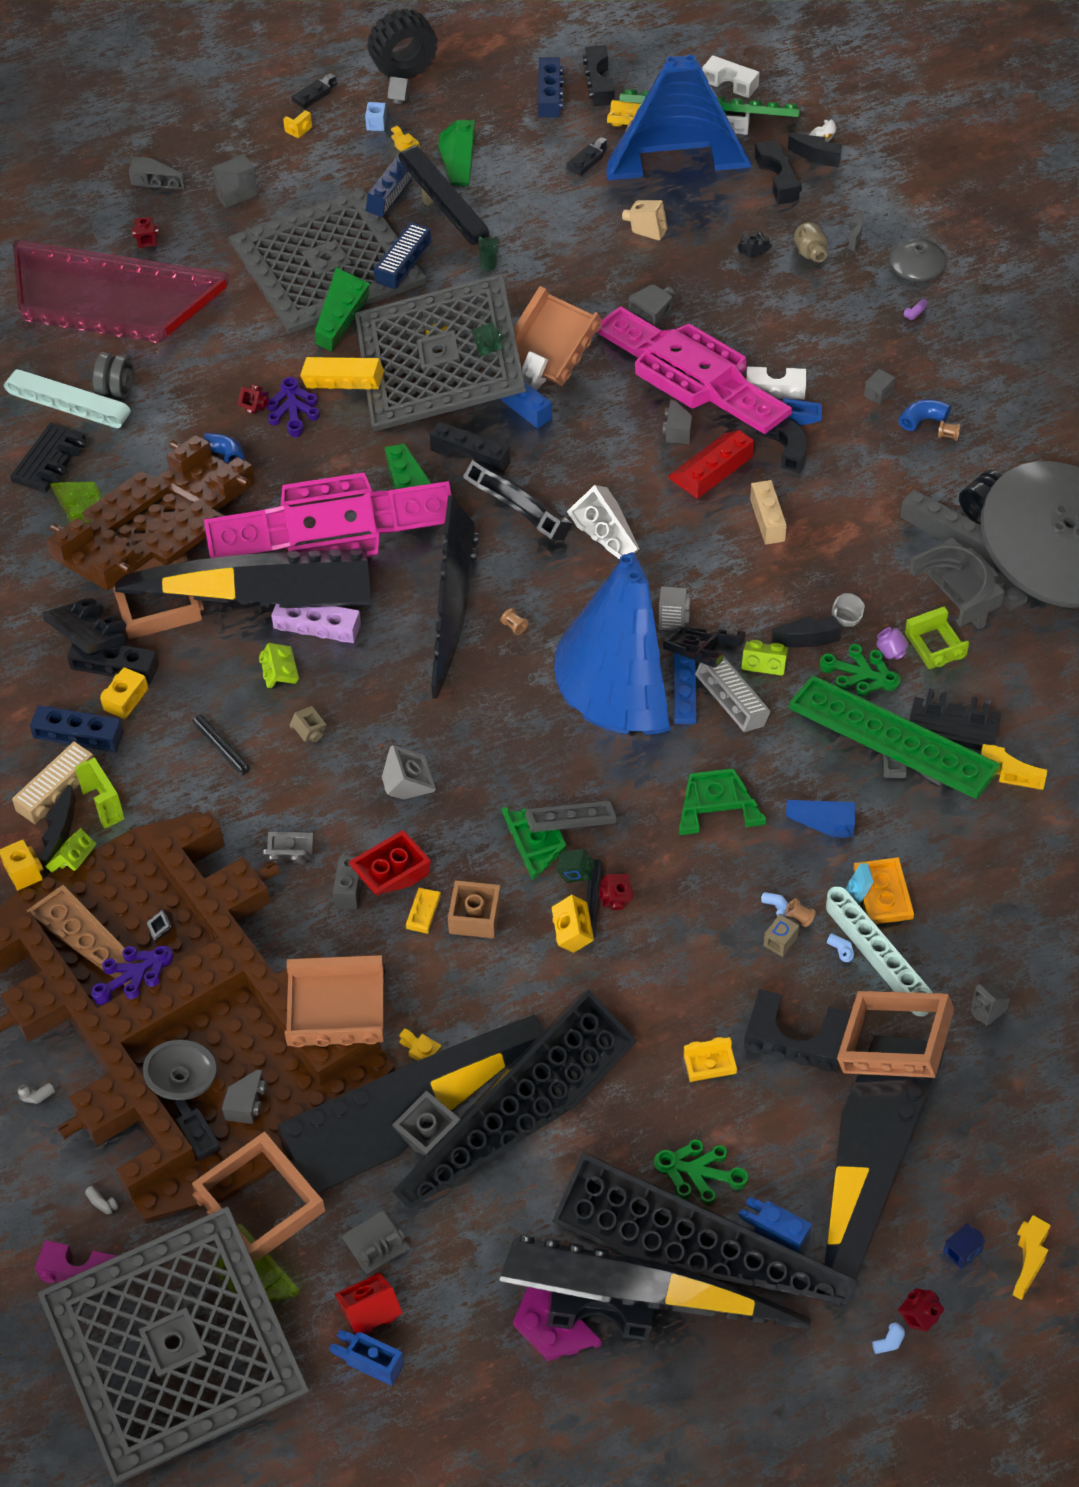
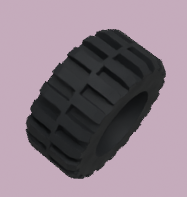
M402 9V11L394 10L391 14H385V17L379 19L376 22L377 25L372 27V34L368 36L367 48L378 70L388 78L390 76L408 79V77L413 78L419 72H424L425 68L431 65V60L435 58V51L438 49V39L429 22L421 13L415 10L409 11V9ZM413 37L407 47L400 51L392 52L393 48L400 41Z

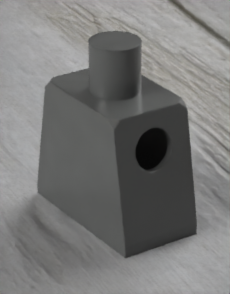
M650 285L629 296V311L657 327L671 313L672 297L675 296V292L669 286L662 290L656 285Z

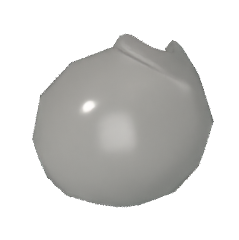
M843 593L835 599L832 606V616L834 615L839 625L854 627L862 619L865 605L860 597L852 593Z

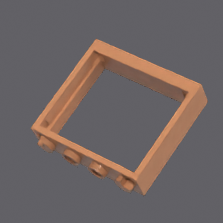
M186 554L180 556L171 564L187 562ZM152 558L134 572L165 566L166 564ZM115 586L113 587L122 620L127 625L125 630L129 640L202 620L200 611L204 610L201 600H194V596H188L191 605L132 620L124 593L115 592Z
M858 991L837 1057L843 1073L935 1078L954 1013V1007L949 994ZM867 1010L936 1012L925 1054L855 1052Z
M265 1131L192 1183L194 1189L192 1196L196 1199L199 1206L204 1205L208 1211L206 1213L210 1215L222 1208L208 1190L263 1152L306 1203V1205L252 1244L239 1230L253 1264L325 1212L323 1200Z

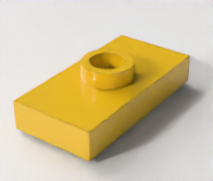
M418 888L406 922V929L429 933L441 898V892Z

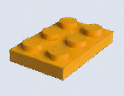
M899 857L854 863V873L860 863H868L873 884L864 897L862 904L865 913L874 924L911 920L914 918Z

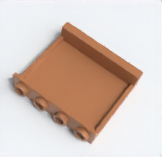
M539 286L514 327L521 366L523 367L528 352H534L548 359L542 376L563 386L564 382L570 378L574 366L580 362L583 351L589 347L593 335L601 327L602 320L598 313L595 312L592 315L550 295L546 288Z
M382 955L287 959L288 999L287 1031H285L287 1046L303 1047L304 1045L327 1046L329 1044L351 1045L353 1043L375 1044L377 1042H384V966Z

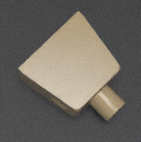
M638 200L630 210L625 209L622 213L623 221H630L632 231L636 234L661 240L668 229L662 200Z

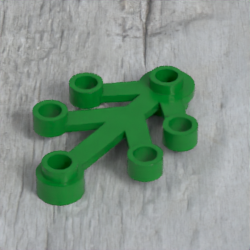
M852 644L849 647V656L854 658L858 666L838 661L832 654H825L820 658L819 668L824 673H832L837 669L854 674L850 677L838 676L836 678V686L846 690L849 686L857 684L856 693L859 696H866L869 692L880 688L886 691H894L901 682V678L896 672L888 670L882 661L883 654L879 650L871 651L869 661L875 664L879 672L872 671L862 655V647L858 644ZM868 679L875 680L874 682L869 684L867 682H864Z
M694 1139L689 1142V1145L674 1153L670 1150H662L654 1158L655 1169L662 1174H668L677 1188L676 1194L685 1199L691 1196V1186L683 1181L678 1171L687 1173L700 1192V1200L704 1205H712L715 1202L716 1195L702 1177L729 1183L730 1187L736 1190L745 1188L748 1183V1174L743 1168L736 1167L730 1172L705 1167L714 1161H725L727 1150L722 1145L715 1146L712 1151L691 1162L681 1161L689 1155L696 1157L702 1154L703 1143L700 1140ZM692 1146H699L700 1149H699V1150H693L691 1147H692ZM721 1151L724 1155L717 1156L715 1153ZM668 1161L670 1165H663L662 1162ZM734 1179H741L742 1182H741V1183H736V1182H734L733 1180H734ZM685 1188L688 1192L681 1193L680 1189ZM709 1194L712 1198L705 1199L704 1195Z

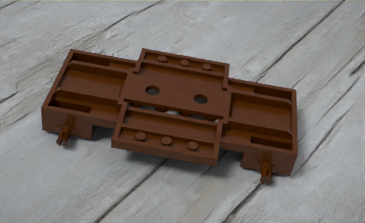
M196 435L183 444L172 440L169 443V447L174 450L167 454L169 468L155 478L140 471L82 512L83 519L89 521L90 524L79 518H76L65 527L53 523L50 526V530L55 532V534L47 539L51 558L107 591L113 588L115 583L126 574L133 573L152 558L169 565L207 537L204 519L223 517L224 515L217 511L255 484L252 464L239 457L230 463L211 455L209 442ZM163 497V501H161L159 504H154L156 501ZM148 508L149 511H147L145 514H143V515H138V514H140L142 511H144L145 509ZM169 509L175 510L173 513H172V512H166V513H164L166 510H169ZM131 519L134 520V521H133L131 524H129L128 526H127V525L123 526L124 524H126V523H127L128 521H130ZM140 530L146 531L144 534H135L137 531Z

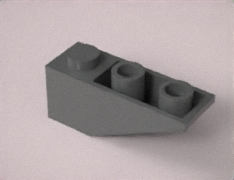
M133 157L129 168L131 185L185 189L182 173L152 158Z

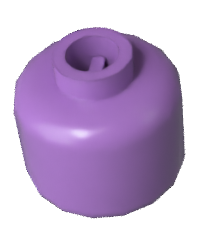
M888 627L878 634L876 645L885 658H895L898 660L906 654L905 650L908 647V641L899 629Z

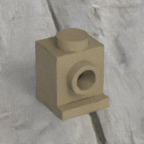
M310 706L295 712L289 726L297 731L304 742L309 740L317 742L322 738L327 724L315 709Z

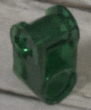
M479 236L480 265L483 269L490 270L497 266L498 236L494 238Z

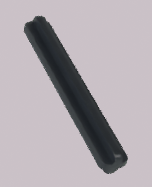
M198 714L192 719L193 725L240 775L249 772V765L202 715Z
M592 859L590 861L586 897L594 938L603 862L600 859Z

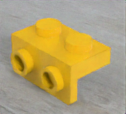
M612 100L607 123H612L613 126L629 125L642 103Z
M717 1037L706 1042L696 1041L684 1046L683 1058L690 1082L737 1074L730 1037Z

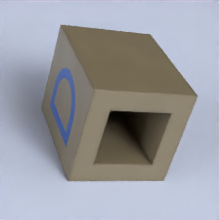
M779 914L765 932L763 946L783 957L798 938L799 925L794 920Z

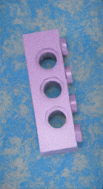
M276 604L271 615L274 629L334 639L341 642L354 643L361 626L360 611L336 606L280 608L279 604Z

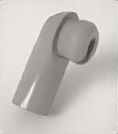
M90 1186L85 1190V1194L91 1203L103 1213L113 1214V1211L119 1208L114 1198H109L105 1201L95 1186Z

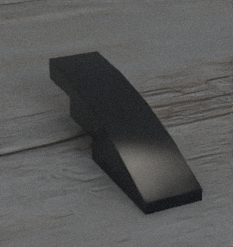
M71 785L66 787L46 817L49 828L42 837L45 848L38 859L43 867L42 871L49 874L51 871L45 866L68 839L74 818L76 798Z

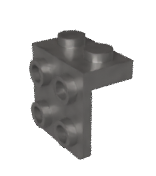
M268 832V848L262 851V855L269 861H274L275 864H284L285 860L293 861L294 864H307V860L313 861L314 833Z

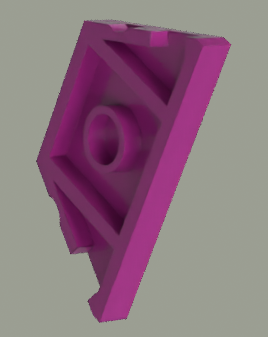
M527 1287L514 1318L513 1326L547 1361L558 1359L562 1355L579 1353L581 1349L592 1346L598 1348L601 1346V1340L581 1319L577 1321L572 1330L546 1326L548 1299L551 1291Z

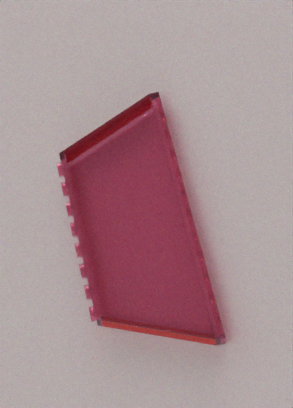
M16 239L13 243L18 308L22 318L28 322L159 343L222 293L229 283L228 273Z

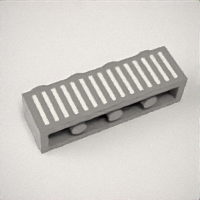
M724 656L723 661L716 668L703 663L699 664L695 675L743 732L764 727L771 711Z

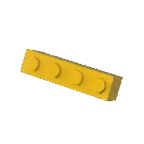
M306 357L300 376L306 388L369 390L379 389L384 369L379 358Z

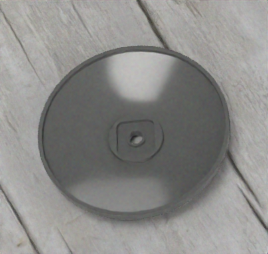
M1037 461L1017 466L1002 475L985 498L981 511V531L985 546L999 570L1022 591L1049 604L1079 608V467L1054 461ZM1064 522L1070 523L1072 528L1066 527Z

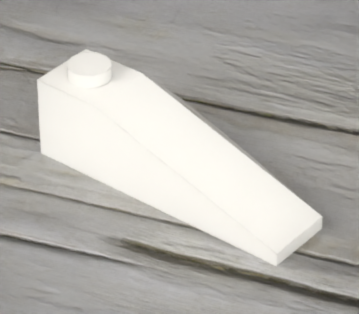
M594 485L567 511L577 528L585 531L593 540L598 541L617 558L620 559L622 555L630 552L635 554L639 550L617 501L607 487Z

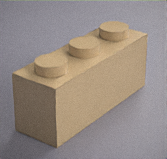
M772 481L751 483L750 500L765 545L784 542L786 522Z

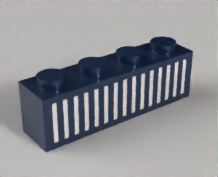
M398 156L368 192L367 212L383 217L412 180V176L401 164Z
M410 222L402 230L398 239L394 240L392 247L388 252L384 253L381 261L374 267L376 283L395 290L431 244L430 228Z

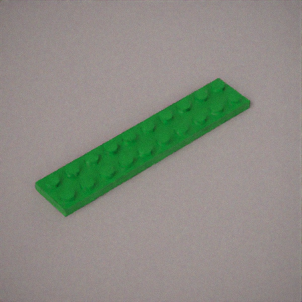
M627 89L620 94L619 101L642 103L648 91L637 93L635 89ZM717 97L724 111L799 117L801 107H797V104L786 103L785 106H779V102L769 101L767 104H761L760 100H751L749 103H744V99L733 98L732 101H726L725 97Z
M813 675L789 702L790 710L975 799L979 798L1000 771L1001 764Z

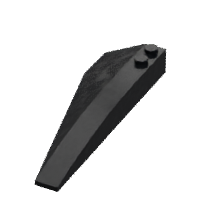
M448 495L444 525L445 543H443L442 549L443 562H441L437 610L438 622H436V641L434 647L435 660H433L431 684L433 699H437L459 642L468 604L473 560H477V548H475V545L479 544V532H475L474 522L452 495Z

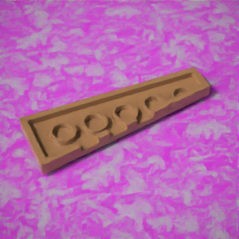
M64 885L27 910V912L30 911L39 925L102 970H104L102 963L110 958L114 959L116 963H139L137 960L133 962L125 961L122 954L125 948ZM113 973L109 975L116 979L124 973ZM132 979L123 985L126 986L127 984L131 983Z

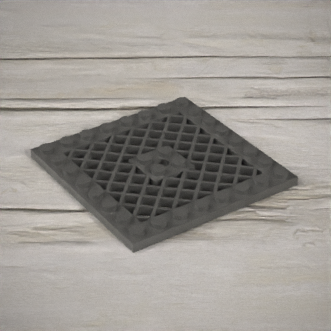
M363 189L228 236L229 243L288 334L318 323L328 293L327 290H322L321 288L330 287L331 281H326V279L333 278L336 267L351 273L353 276L361 275L363 277L359 279L370 283L369 297L362 307L426 284V277L416 263L396 290L378 284L376 280H368L369 277L375 278L374 271L372 270L379 263L377 260L383 258L384 253L388 252L394 240L398 238L383 217L366 211L368 195ZM286 251H293V254L286 253ZM302 273H305V274H309V275H308V277H307V276H302L301 274H302ZM284 280H291V283L284 282ZM309 285H315L316 288L309 287ZM304 294H310L311 297L304 296ZM317 296L324 297V299H317ZM300 302H301V303H306L307 305H306V306H303V305H299V304H300Z
M502 273L355 313L361 358H379L384 369L379 389L366 390L371 426L374 432L526 392ZM479 301L483 302L480 307L476 306ZM460 306L464 307L461 312L457 311ZM442 311L446 312L442 317L439 316ZM470 311L475 312L472 316L468 315ZM452 315L456 317L453 321L449 320ZM481 315L486 316L482 321L479 320ZM423 316L427 317L424 322L420 321ZM463 320L467 321L464 326L460 325ZM405 321L409 322L405 327L402 326ZM433 321H437L435 326L431 325ZM415 325L419 327L416 331L412 330ZM444 325L448 326L445 331L441 330ZM473 325L477 326L475 330H472L470 328ZM386 326L390 327L387 332L383 331ZM484 329L488 330L485 335L481 334ZM425 330L430 331L426 336L423 335ZM396 331H400V333L398 334V336H395V335H393V334H394ZM465 334L470 335L466 340L462 339ZM407 335L411 336L408 341L404 340ZM476 338L480 340L477 345L473 343ZM388 340H391L392 343L389 346L385 345ZM487 343L491 344L488 349L484 348ZM399 344L402 345L400 350L396 349ZM468 348L472 349L469 354L465 353ZM409 349L413 350L410 355L406 354ZM478 353L483 354L480 358H476ZM390 354L395 355L391 360L387 359ZM489 357L493 358L491 363L486 362ZM401 358L405 360L402 364L398 363ZM471 362L474 363L472 368L467 367ZM412 363L416 364L413 369L408 368ZM452 367L456 369L453 373L448 372ZM481 367L486 368L482 373L478 372ZM393 368L397 369L394 374L389 373ZM433 372L437 374L434 378L430 377ZM462 372L467 373L464 378L459 377ZM492 372H495L496 375L493 378L489 376ZM403 373H406L407 376L404 379L400 378ZM414 377L418 379L415 383L411 382ZM443 377L448 378L445 383L440 382ZM473 377H476L477 380L474 383L470 382ZM395 382L399 383L396 388L392 387ZM424 382L429 383L426 388L421 387ZM454 382H457L458 385L455 388L451 387ZM406 387L410 388L407 393L402 392ZM435 387H438L439 390L436 393L432 392ZM416 392L421 393L417 398L413 397ZM397 397L402 398L398 403L394 402Z
M228 1206L38 1292L114 1485L122 1483L309 1394L303 1376ZM215 1242L218 1248L210 1246V1244ZM198 1250L195 1259L186 1256ZM204 1250L216 1254L212 1265L200 1261ZM220 1257H222L228 1271L217 1268ZM174 1261L171 1270L161 1267ZM180 1261L192 1264L188 1276L176 1272ZM197 1266L209 1270L205 1282L193 1278ZM157 1271L169 1275L164 1287L152 1283ZM151 1272L147 1281L137 1278ZM214 1272L226 1276L222 1288L210 1284ZM174 1277L185 1281L181 1293L169 1289ZM230 1279L234 1284L237 1294L226 1290ZM127 1282L123 1292L113 1289ZM133 1282L145 1286L140 1298L128 1294ZM190 1283L202 1287L198 1299L186 1295ZM150 1288L162 1292L157 1304L145 1300ZM207 1289L219 1293L215 1305L203 1301ZM103 1293L99 1303L89 1300ZM109 1293L121 1297L116 1309L105 1305ZM167 1294L178 1298L174 1310L162 1306ZM224 1295L236 1299L232 1311L220 1308ZM126 1299L138 1303L133 1315L121 1311ZM183 1300L195 1304L191 1316L187 1307L180 1310ZM240 1302L244 1307L247 1317L236 1313ZM85 1304L97 1308L92 1320L80 1316ZM78 1305L76 1312H74L73 1307ZM143 1305L154 1309L150 1321L138 1317ZM200 1306L212 1310L208 1322L196 1319ZM102 1310L114 1314L109 1326L97 1322ZM160 1311L169 1314L168 1316L156 1321ZM217 1312L229 1316L225 1328L213 1325ZM119 1316L130 1320L126 1332L114 1329ZM234 1319L246 1323L241 1335L229 1331ZM79 1322L89 1325L85 1337ZM135 1323L145 1325V1327L139 1329L142 1338L131 1335ZM194 1324L205 1327L201 1339ZM250 1326H252L257 1340L246 1337ZM95 1327L106 1331L102 1343L90 1340ZM210 1330L222 1334L218 1346L205 1342ZM111 1334L123 1337L118 1350L107 1346ZM171 1336H176L180 1339V1344L176 1349H168L166 1347V1341ZM227 1336L239 1340L235 1352L222 1348ZM128 1340L140 1343L135 1356L123 1352ZM244 1342L256 1346L252 1358L239 1354ZM88 1345L99 1348L95 1359H93ZM145 1346L152 1362L140 1358ZM204 1347L215 1351L211 1363L200 1360L207 1356ZM260 1349H262L268 1364L256 1360ZM104 1351L116 1355L111 1367L99 1363ZM220 1353L232 1357L228 1369L216 1366ZM121 1357L133 1361L128 1373L116 1369ZM237 1359L249 1363L245 1376L233 1372ZM138 1363L150 1367L145 1380L133 1376ZM190 1364L187 1374L176 1371ZM196 1364L208 1368L203 1381L191 1377ZM254 1365L266 1369L262 1382L249 1378ZM98 1369L109 1372L104 1384ZM155 1370L159 1378L166 1376L162 1386L150 1382ZM213 1370L225 1374L221 1387L208 1383ZM272 1372L274 1379L267 1382L270 1373ZM114 1374L126 1378L121 1391L109 1387ZM172 1375L184 1379L179 1392L167 1388ZM230 1377L242 1381L238 1393L225 1389ZM131 1381L143 1385L138 1397L126 1393ZM189 1382L201 1386L197 1398L184 1394ZM247 1383L258 1386L246 1393H243ZM148 1387L160 1391L155 1404L143 1400ZM206 1388L218 1392L213 1405L201 1400ZM107 1392L118 1396L114 1408ZM165 1393L177 1397L172 1410L160 1406ZM223 1394L233 1397V1399L219 1405ZM123 1398L135 1402L131 1415L118 1411ZM182 1399L194 1403L189 1416L177 1412ZM140 1405L152 1408L148 1421L136 1417ZM199 1405L210 1409L195 1416ZM157 1411L170 1415L165 1428L153 1424ZM117 1416L128 1420L124 1432ZM175 1417L185 1420L184 1422L171 1427ZM133 1422L145 1426L140 1439L128 1435ZM150 1428L161 1432L146 1439ZM126 1440L134 1442L136 1444L129 1447Z

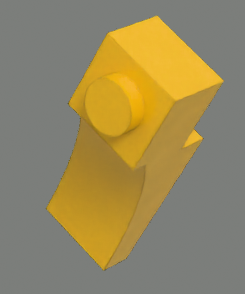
M983 744L981 755L1001 764L1000 771L997 773L1000 775L999 782L1044 789L1047 776L1046 769L1037 768L1013 758L1005 752L1003 747Z
M1034 1215L1028 1223L1025 1221L1022 1223L1017 1233L1021 1236L1018 1246L1023 1249V1266L1013 1295L1021 1300L1042 1267L1048 1253V1249L1044 1248L1042 1244L1048 1236L1051 1225Z

